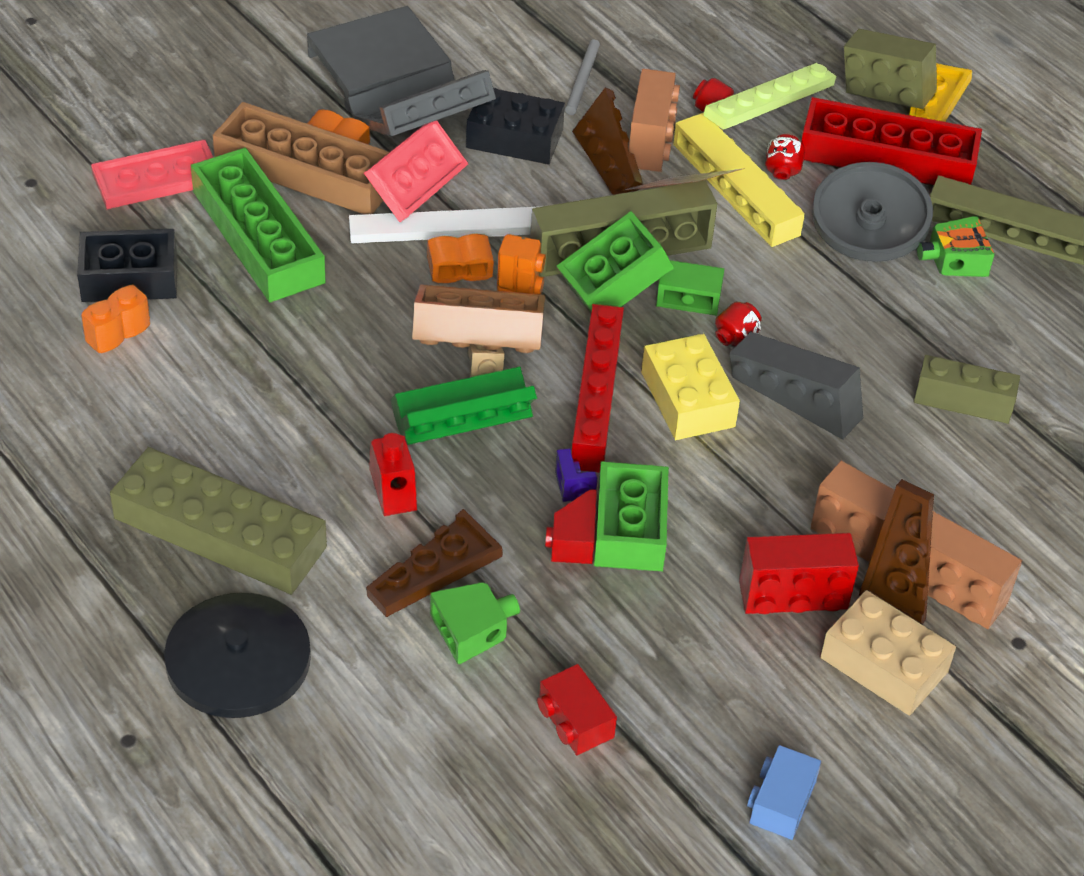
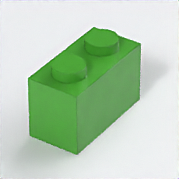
M670 260L674 268L660 278L656 307L717 316L725 268Z

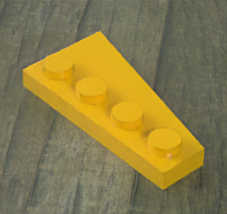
M936 63L937 92L924 109L911 107L909 115L946 122L972 80V70Z

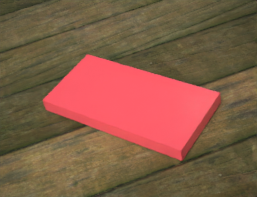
M436 120L422 125L364 174L398 221L401 222L464 169L468 162Z
M200 140L91 164V169L106 209H111L193 190L191 165L214 157L206 140Z

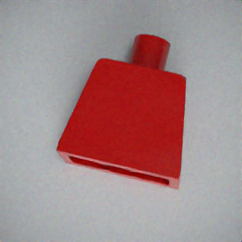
M388 433L383 438L373 439L370 442L369 470L383 515L390 516L416 511L415 469L405 437L397 433ZM396 477L397 484L400 483V488H393L390 485L391 481Z

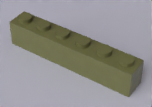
M938 175L930 194L933 205L932 221L944 223L978 216L988 238L1084 265V217Z

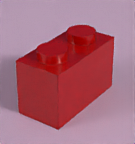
M579 664L540 682V696L537 699L538 707L544 717H550L556 726L560 740L565 745L569 744L576 756L615 737L617 716Z

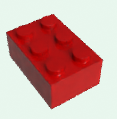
M851 533L747 537L739 578L745 614L847 610L859 567Z

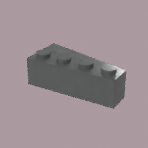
M750 332L730 352L732 377L840 439L843 440L863 419L860 367Z

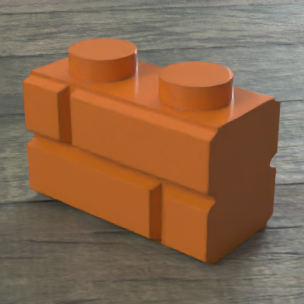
M511 234L504 236L498 253L497 291L541 295L544 277L539 276V272H543L546 254H541L540 240L522 239L521 236Z

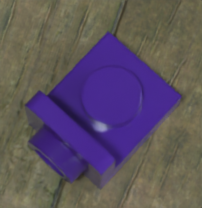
M570 449L557 450L555 473L562 501H573L590 489L596 490L598 479L596 472L581 473L579 462H573Z

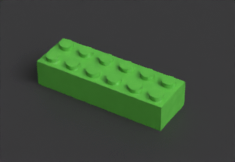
M246 147L191 165L193 193L269 303L326 283L325 257Z

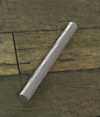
M592 39L589 42L565 108L566 113L569 115H574L577 111L600 47L598 40Z

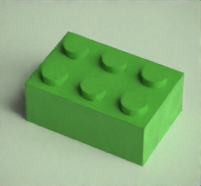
M632 211L557 265L570 288L590 312H592L593 304L622 307L674 268L663 247Z
M601 462L594 566L663 571L667 546L669 467Z

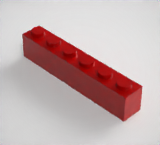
M592 305L572 443L573 462H579L581 471L600 473L601 462H605L624 307Z

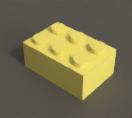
M705 334L644 346L641 373L675 440L736 426L740 400Z

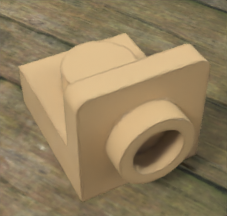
M474 344L468 347V356L471 362L470 377L503 370L504 351L502 348L488 350L483 345Z

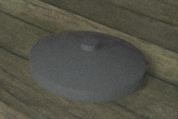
M861 162L835 170L820 183L813 200L812 217L815 228L821 238L836 251L857 260L881 262L903 257L918 248L919 243L923 242L929 233L933 217V205L925 187L910 173L889 164Z

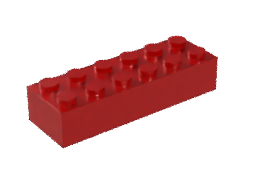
M812 97L801 143L805 148L804 160L813 163H822L841 168L855 163L877 162L898 167L910 173L924 184L935 185L939 175L972 185L982 129Z

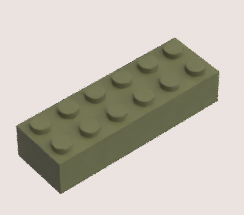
M706 180L532 208L530 238L540 240L541 254H546L544 269L542 273L539 272V276L547 277L561 274L557 268L559 263L630 211L634 213L659 242L667 256L711 249L718 203Z
M147 447L110 491L114 519L290 595L294 593L327 548L326 520L151 447Z

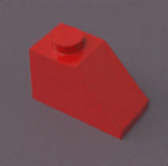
M588 490L554 513L553 527H546L545 547L552 548L551 562L593 563L597 490Z

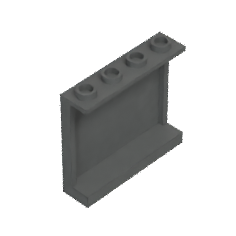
M408 6L307 33L308 57L318 56L343 90L345 108L349 113H351L347 97L447 62L451 64L449 57Z
M450 62L347 97L354 119L367 124L370 130L388 136L403 133L496 99L489 71L482 70L456 80Z

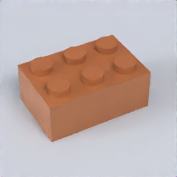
M642 69L629 143V152L634 154L638 169L662 172L663 160L669 161L671 144L667 142L672 143L677 116V103L673 102H678L680 85H675L676 73Z

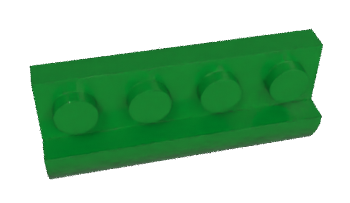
M521 367L397 393L390 401L400 435H403L407 445L531 418L533 414L530 404L537 399L534 386H525Z

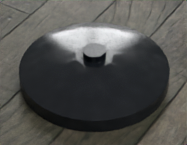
M230 593L207 599L184 613L168 635L164 659L166 673L172 688L188 705L203 713L217 717L244 718L270 711L283 704L295 694L307 676L310 667L311 650L309 635L304 623L288 606L278 600L260 594Z

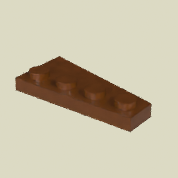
M605 87L572 132L613 195L638 191L639 189L625 190L643 185V181L635 156L628 149L630 141L627 132L622 130L620 124L622 116L620 110L615 108L613 102L616 99L614 91Z
M901 479L893 493L859 596L868 590L923 625L927 616L934 494Z
M462 509L455 515L456 520L448 527L443 525L434 532L435 537L424 546L419 544L411 551L410 558L403 563L397 562L366 587L367 597L385 617H388L503 557L502 546L470 514Z

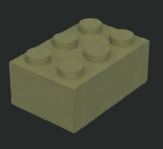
M858 28L844 45L846 93L924 109L937 92L935 43Z

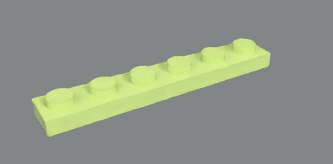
M815 63L709 104L705 107L703 116L724 130L834 86L837 76L828 71L825 66Z

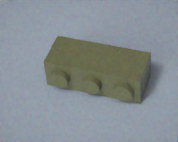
M925 355L914 403L1009 424L1017 399L1020 375Z

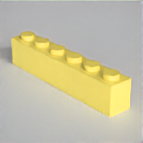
M704 113L676 122L673 145L701 174L742 169L707 180L771 247L801 236L805 213L718 125L703 116Z

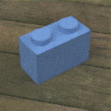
M779 745L774 758L767 756L760 773V778L764 779L762 786L754 785L747 804V807L753 809L750 824L793 840L816 784L821 760Z

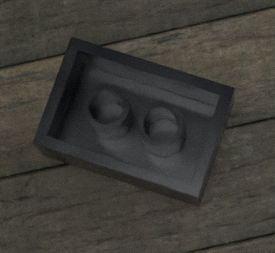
M493 88L496 99L472 108L466 125V148L550 164L563 131L565 102Z
M146 229L80 232L77 277L81 302L107 300L116 290L129 285L137 287L147 296V300L177 298L175 230Z

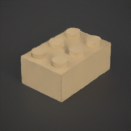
M866 590L826 632L820 658L910 716L949 672L956 646Z

